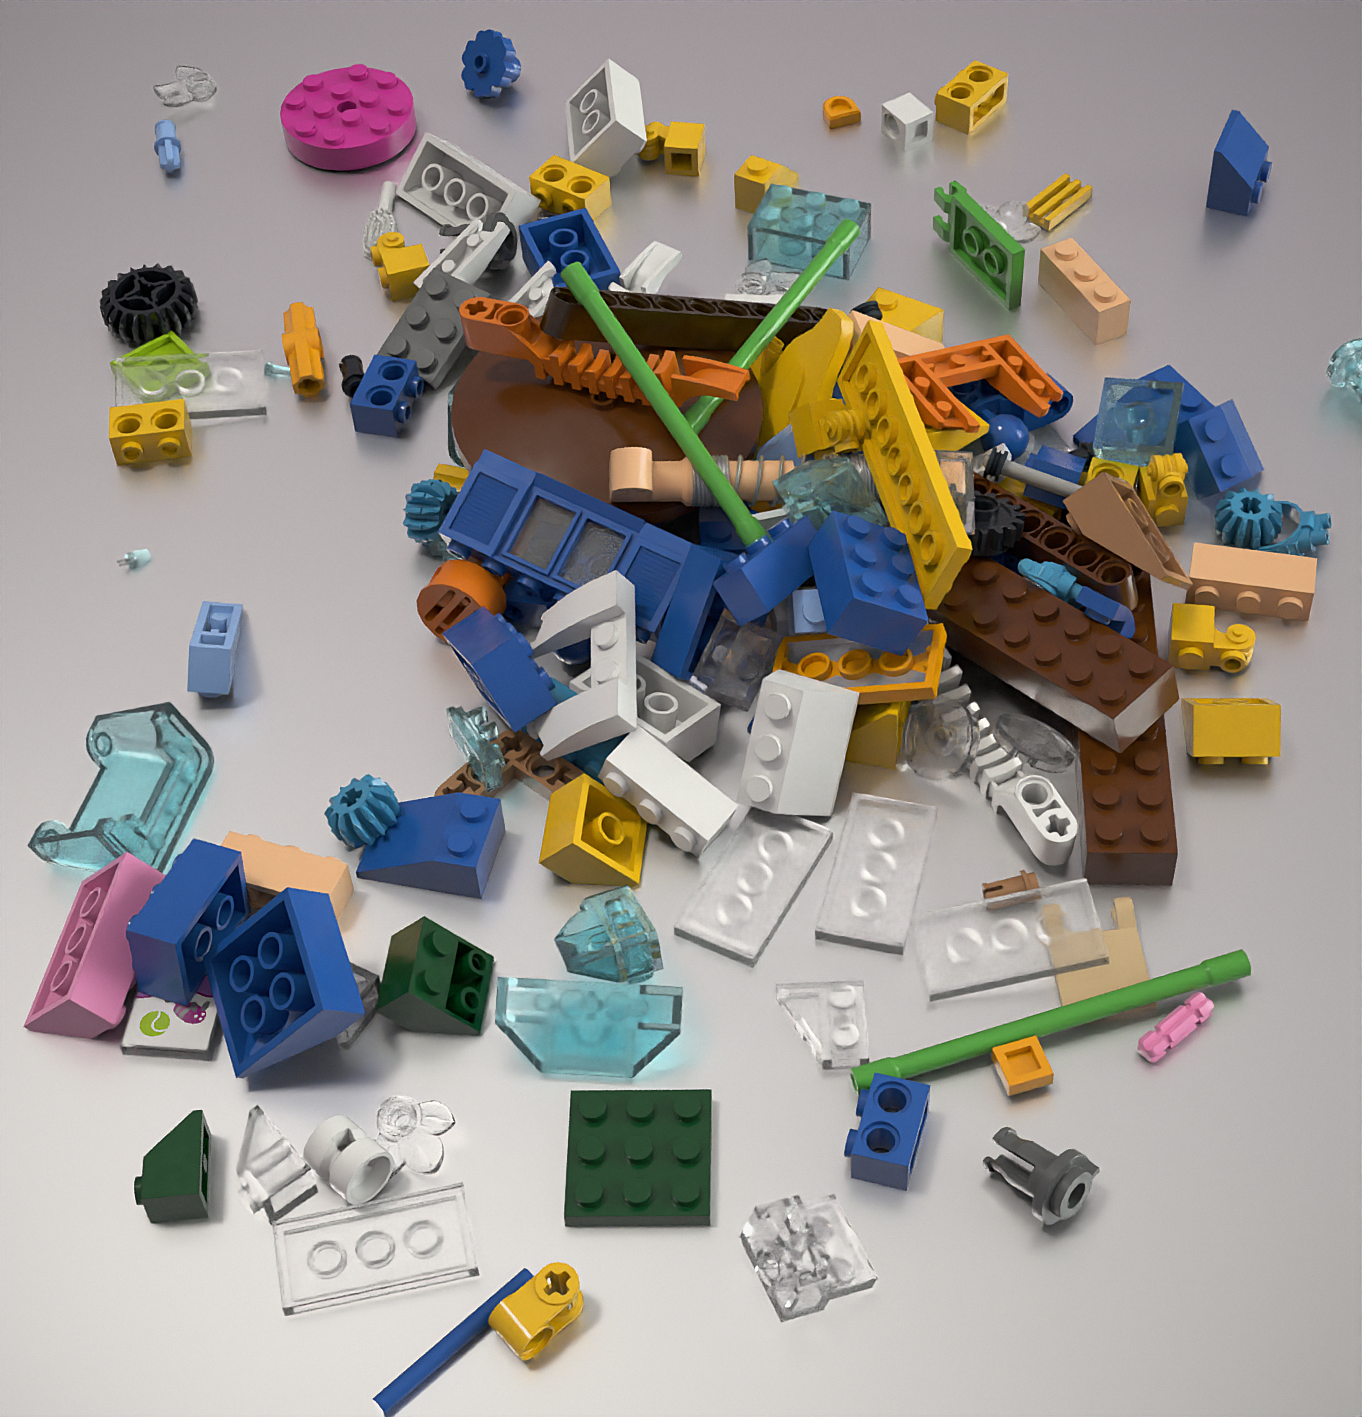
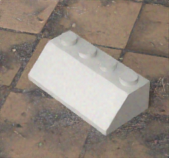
M425 132L395 194L442 225L450 224L453 227H457L462 224H471L474 219H480L482 223H485L488 214L502 212L515 226L517 236L520 235L519 225L530 223L541 202L540 199L455 144Z

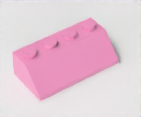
M126 852L81 882L23 1027L34 1032L92 1039L104 1031L118 1026L126 1012V1006L123 1003L127 992L137 981L135 971L132 968V956L129 942L126 939V928L131 917L138 914L148 901L153 887L156 884H160L166 875Z

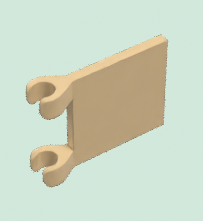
M1130 897L1114 899L1111 918L1115 929L1065 935L1062 912L1059 906L1043 907V917H1041L1040 924L1047 942L1061 1006L1150 980L1136 927L1134 906ZM1156 1002L1115 1015L1156 1010Z

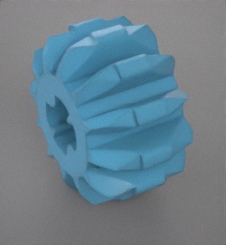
M436 479L413 483L411 493L405 496L407 501L406 508L402 509L405 512L403 526L408 527V538L415 539L416 543H423L426 546L443 545L445 543L438 531L458 493L455 487H451L449 483Z
M1243 486L1238 493L1227 491L1223 500H1219L1215 508V534L1222 536L1223 545L1235 544L1237 548L1245 547L1250 550H1256L1259 546H1269L1274 539L1278 538V534L1281 533L1283 524L1281 521L1283 514L1281 510L1282 505L1274 501L1273 494H1260L1259 487L1254 492L1247 491Z
M368 774L363 776L360 781L353 778L348 786L340 787L338 795L329 799L331 806L326 809L324 814L328 819V825L332 828L331 832L339 841L342 840L345 845L351 844L356 849L362 847L365 843L373 845L377 837L380 835L386 836L385 831L388 827L394 826L397 823L395 816L399 814L401 808L398 804V799L394 795L395 792L380 777L374 778Z

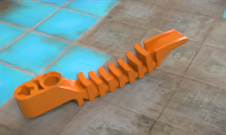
M486 297L470 298L460 305L461 323L466 345L469 348L528 360L534 366L536 378L545 380L550 375L554 379V384L563 386L567 382L571 383L572 389L582 390L583 387H587L591 394L599 395L603 391L606 392L607 398L616 399L618 395L624 396L626 402L634 403L636 399H641L642 405L652 406L617 354L613 364L611 363L609 350L600 349L596 359H594L591 344L583 342L576 354L574 340H557V338L544 333L539 327L540 322L529 313L526 306ZM665 350L661 362L659 355L650 354L647 361L649 367L678 407H681L686 400L695 396H712L737 401L739 398L738 394L743 385L750 380L749 370L711 359L684 355L682 358L686 376L680 375L675 351Z

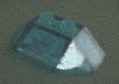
M628 884L586 897L579 905L581 911L572 916L554 938L556 948L569 973L616 983L627 981L629 984H636L649 980L654 976L653 972L664 969L656 929Z
M498 977L495 1024L541 1073L634 1078L681 1034L684 987Z

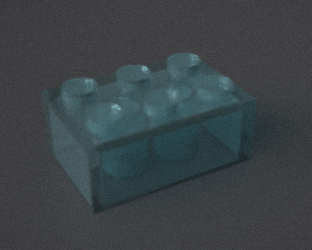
M771 183L747 226L748 260L804 271L825 245L827 238L844 219H850L858 225L860 234L824 275L849 281L871 238V203Z

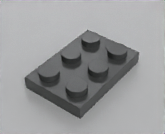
M433 268L376 355L416 360L418 374L423 378V383L437 390L466 346L459 313L460 305L474 297L494 298L490 293Z

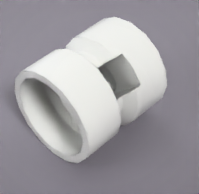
M335 1115L325 1120L314 1130L304 1147L303 1159L305 1164L322 1179L329 1181L331 1187L353 1205L363 1204L372 1199L382 1190L393 1172V1156L374 1139L367 1137L366 1132L345 1115Z

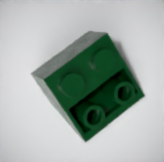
M424 916L391 936L375 1012L410 1031L476 1035L481 1030L494 956Z

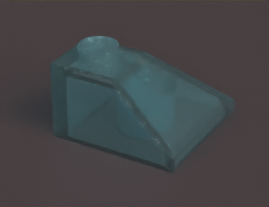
M848 457L806 461L772 481L778 502L790 521L794 522L807 515L817 532L832 510L849 516L856 515L865 521L883 527L890 525L887 515Z

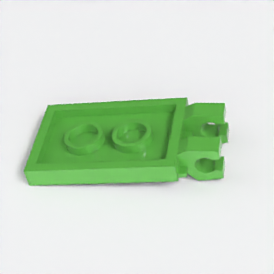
M957 181L949 183V195L944 193L942 187L935 188L934 201L944 213L948 214V223L944 222L940 215L933 217V229L943 241L950 243L949 252L1008 311L1021 306L1025 249Z

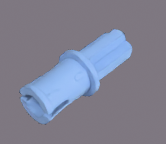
M165 119L155 124L156 141L154 149L155 153L159 156L160 168L166 169L168 174H173V170L180 168L179 153L181 151V144L176 138L175 124Z

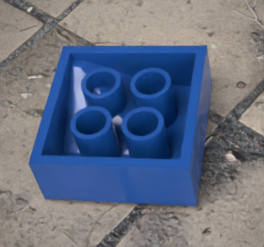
M290 887L285 888L202 957L236 1078H245L338 1036L366 1014L328 893Z

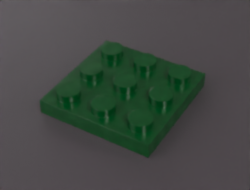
M571 1090L564 1203L565 1226L711 1225L712 1090Z

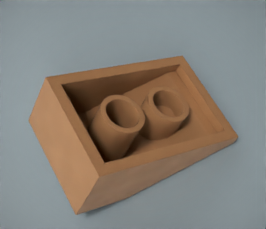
M1102 472L1063 500L1070 512L1066 515V519L1078 535L1083 534L1161 581L1185 590L1193 586L1131 484Z

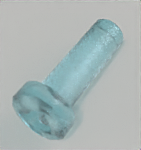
M270 361L266 362V376L276 374L291 377L289 367L273 365V362Z

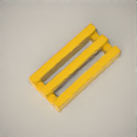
M1064 173L1022 206L1021 217L1050 231L1092 197L1093 187L1087 184L1082 188V181L1075 179L1073 182H1070L1071 176ZM1074 194L1071 198H1069L1066 202L1062 204V202L1065 199H1067L1070 195ZM1052 210V213H1050L1047 217L1043 218L1046 214H1048V213Z

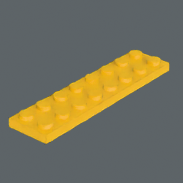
M868 320L837 379V383L847 410L858 409L864 416L865 433L862 439L859 440L890 526L906 535L925 609L936 610L945 594L950 591L953 581L962 566L969 560L973 548L883 322Z

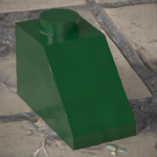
M193 1110L143 1156L142 1176L135 1177L134 1194L136 1204L144 1206L150 1223L208 1217L211 1132L203 1110Z

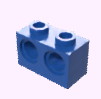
M374 354L350 402L355 432L398 437L403 425L407 424L411 418L415 399H419L423 392V378L418 374L416 360Z
M874 1073L870 1090L861 1089L856 1108V1117L861 1118L858 1130H849L845 1144L844 1157L851 1158V1178L905 1191L908 1190L929 1112L931 1085ZM886 1108H896V1109H899L900 1111L895 1112V1113H890V1112L884 1111V1109H886ZM885 1148L889 1152L875 1153L872 1149Z

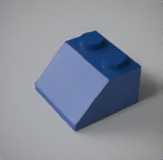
M1231 111L1214 149L1206 208L1247 216L1252 203L1258 204L1260 201L1263 185L1268 182L1271 173L1272 162L1267 161L1269 146L1240 111Z
M1233 399L1166 429L1176 453H1181L1188 465V473L1186 475L1198 500L1220 493L1264 470Z

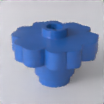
M488 29L479 31L475 41H468L462 55V62L465 67L462 70L461 78L464 81L465 88L474 91L476 97L484 99L498 98L501 88H509L510 84L519 78L521 64L519 59L515 57L516 51L511 39L503 37L499 31Z

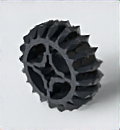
M159 263L153 267H147L144 264L142 268L137 270L130 267L129 273H118L117 280L108 281V288L101 291L100 311L104 324L107 326L108 331L114 334L115 338H123L126 344L135 340L141 346L144 342L152 341L168 334L170 331L180 336L181 328L191 327L190 321L196 318L198 298L194 285L191 283L190 278L184 275L182 270L175 271L172 265L162 268Z

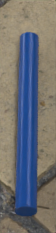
M526 1268L522 1269L371 1400L378 1411L383 1415L388 1413L489 1325L488 1319L494 1308L504 1298L515 1293L534 1277L533 1274Z

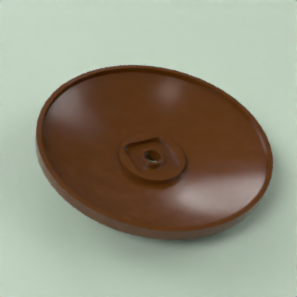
M542 316L536 317L535 319L541 322ZM574 340L576 354L582 342L589 343L592 346L594 359H596L600 349L609 350L611 363L613 364L616 353L609 343ZM634 344L646 362L650 354L659 355L661 362L665 350L675 351L680 375L686 376L682 361L684 355L728 364L737 353V351ZM480 351L473 358L460 377L453 395L451 422L455 447L468 473L472 470L475 462L479 460L483 450L486 449L643 519L651 525L674 519L700 508V506H685L681 501L610 502L609 463L612 450L624 447L647 448L652 451V461H682L686 457L654 408L649 405H642L641 399H636L634 403L626 402L624 396L621 395L613 399L607 398L606 392L603 391L597 395L589 393V388L583 387L582 390L572 389L571 383L565 382L563 386L554 384V379L550 375L545 380L536 378L534 366L528 360ZM751 367L748 369L750 380L743 385L738 394V400L724 399L712 413L708 423L697 435L711 456L714 455L716 457L718 455L720 457L721 455H727L729 461H738V456L741 455L743 461L752 460L762 434L763 402L758 381ZM701 396L689 398L678 409L684 414ZM538 498L529 516L544 522L569 527L575 514ZM588 521L585 529L608 530Z

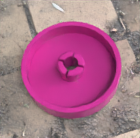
M355 64L347 68L333 69L317 75L311 74L306 76L303 82L293 88L285 97L280 110L284 138L290 152L308 165L327 170H355L382 163L397 155L409 144L415 134L417 125L413 97L409 87L396 77L394 73L367 68L363 64Z

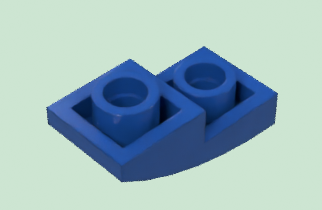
M1083 586L1076 602L1087 607L1085 614L1124 637L1132 638L1135 632V621L1132 612L1124 605Z

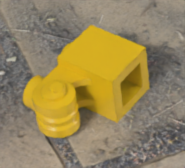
M671 121L670 126H664L660 122H651L645 125L647 142L641 152L637 154L641 159L654 160L660 154H663L665 174L699 177L706 153L705 124Z
M398 232L382 234L378 238L377 244L370 247L374 267L381 266V268H377L381 288H388L392 302L415 297L419 288L413 282L430 266L422 243L405 247L402 234Z
M843 399L809 402L789 411L798 458H801L804 454L806 458L814 457L815 463H821L824 454L828 459L830 454L838 455L859 450L858 441L862 439L865 433V419L862 412L858 409L845 410Z
M1173 453L1170 456L1168 454L1164 456L1152 455L1148 466L1139 467L1136 494L1157 527L1183 525L1185 521L1188 494L1184 479L1186 473H1188V465L1181 453Z
M1173 603L1168 630V662L1174 665V668L1209 670L1210 666H1220L1226 672L1237 673L1242 671L1251 662L1256 640L1255 633L1251 628L1242 624L1231 625L1226 633L1218 631L1214 627L1215 606Z

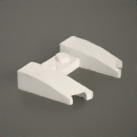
M474 219L413 283L420 289L432 269L436 268L473 285L486 269L511 230L505 223L497 222L493 232L482 231L483 223L480 219ZM547 261L509 302L526 306L534 318L542 316L550 291L554 288L551 278L557 272L553 264Z
M615 570L567 594L543 613L541 617L543 623L536 640L530 642V646L534 651L531 657L534 659L591 638V688L556 705L526 725L527 732L535 740L541 739L544 746L540 755L547 761L637 730L635 586Z

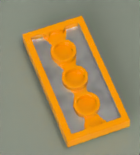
M943 623L925 625L902 656L827 633L780 637L772 673L780 669L859 692L857 705L936 699L947 634Z

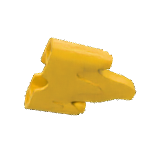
M828 308L822 319L813 329L796 337L784 351H782L784 343L777 337H774L750 366L758 381L763 402L762 434L754 455V461L758 449L791 424L789 411L809 402L835 400V398H832L833 389L853 338V321L843 311Z

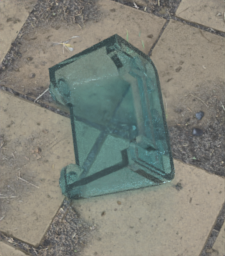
M171 702L97 715L86 736V750L100 770L71 826L68 829L60 821H45L37 827L27 846L46 863L91 872L99 871L128 852L163 873L214 767L212 749Z

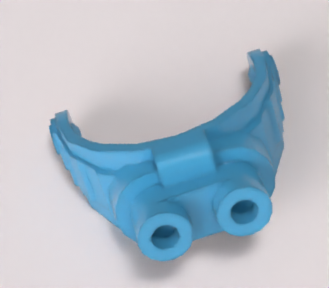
M1275 501L1282 505V515L1299 525L1293 534L1284 541L1274 545L1262 546L1256 550L1303 556L1307 552L1315 551L1317 546L1329 545L1330 538L1327 529L1332 527L1330 513L1316 515L1315 511L1303 512L1297 504L1292 502Z
M1023 559L1019 562L1018 571L1020 574L1037 583V586L1078 610L1081 609L1082 604L1076 602V599L1083 586L1076 583L1077 577L1071 575L1064 566L1047 561L1040 564L1030 559Z

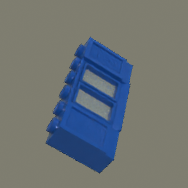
M486 449L483 450L479 460L475 462L438 531L447 544L446 550L452 555L466 561L471 556L483 562L481 566L498 577H503L507 573L518 578L517 584L532 593L538 594L540 590L554 595L552 600L556 603L586 583L617 570L635 586L636 641L642 644H647L648 640L657 643L691 544H693L646 523L643 519Z

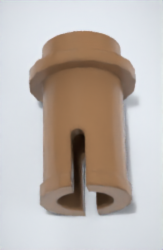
M1025 870L1019 871V876L981 884L985 903L987 902L986 907L989 912L993 911V909L1022 902L1032 905L1034 899L1041 898L1039 883L1034 872L1026 874Z

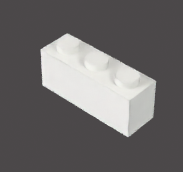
M637 725V730L630 732L606 758L598 775V778L603 781L609 792L617 797L626 799L637 808L639 815L650 824H657L671 836L672 841L677 847L683 851L691 852L697 858L702 855L729 824L739 805L639 725Z

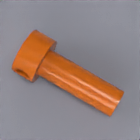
M528 517L509 553L521 559L524 558L529 550L528 544L541 520ZM471 556L468 561L462 559L448 560L438 566L429 584L420 591L416 600L418 614L424 625L436 637L448 643L442 633L483 606L491 614L496 615L500 613L503 616L507 608L506 594L503 586L511 575L505 573L503 577H498L481 566L483 562Z

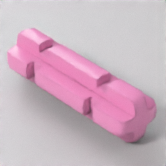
M1201 992L1192 994L1184 1001L1186 1006H1178L1154 1026L1156 1031H1148L1139 1039L1137 1047L1139 1054L1144 1056L1150 1063L1157 1062L1167 1053L1165 1049H1172L1197 1028L1195 1023L1202 1024L1212 1015L1213 1002Z

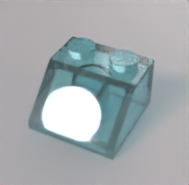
M1105 377L1092 447L1095 458L1143 467L1148 466L1152 455H1172L1184 383Z

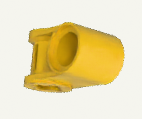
M550 1263L543 1267L515 1293L504 1298L491 1312L488 1324L522 1361L529 1360L540 1353L553 1337L581 1314L584 1301L580 1290L578 1274L573 1267L566 1263Z

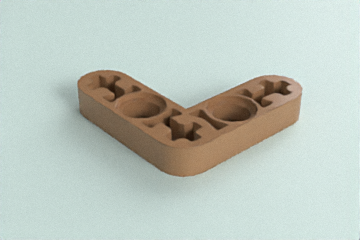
M511 729L495 737L438 787L434 796L460 792L493 798L516 778L550 801V795L585 772L561 756L547 761L540 755L544 746L542 743L523 731L518 730L514 732ZM543 765L551 766L555 769L553 774L546 777H538L533 774V771ZM489 770L495 773V776L486 782H478L473 779L474 775L479 771Z

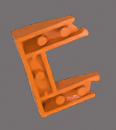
M1009 334L897 359L903 370L910 393L913 395L914 403L922 422L939 430L950 428L964 430L966 433H978L980 427L977 420L949 391L947 387L985 379L1010 401L1039 418L1048 413L1051 406L1048 403L1050 401L1059 402L1064 393Z

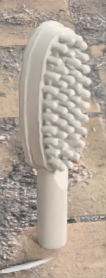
M392 181L383 183L378 209L376 208L375 212L371 211V215L368 216L369 219L365 223L362 250L364 257L372 261L370 247L377 244L378 238L387 232H398L396 219L391 212L396 191V185Z

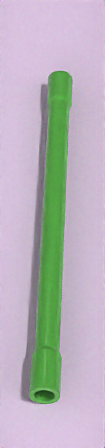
M844 219L827 238L822 249L728 364L746 370L750 368L838 257L842 256L859 236L860 229L854 221ZM701 396L683 414L696 435L708 423L710 416L724 400L723 398Z
M574 262L565 267L561 272V278L578 303L584 306L735 526L736 533L744 545H749L763 535H767L769 538L760 522L749 512L601 297L599 289L582 264Z
M1242 949L1204 960L1199 965L901 1056L886 1057L850 1068V1079L856 1095L859 1096L861 1089L870 1090L874 1073L907 1079L991 1053L992 1048L1032 1036H1037V1038L1044 1037L1203 987H1215L1250 976V962Z

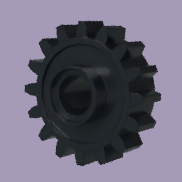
M976 490L971 495L957 491V497L952 496L967 536L971 541L973 548L971 555H998L1014 547L1015 541L1022 540L1025 513L1020 512V505H1009V498L999 500L995 498V493L985 495L980 494Z

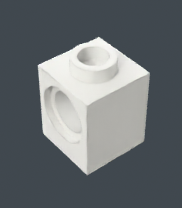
M910 92L882 104L881 132L901 150L907 152L932 141L933 112Z

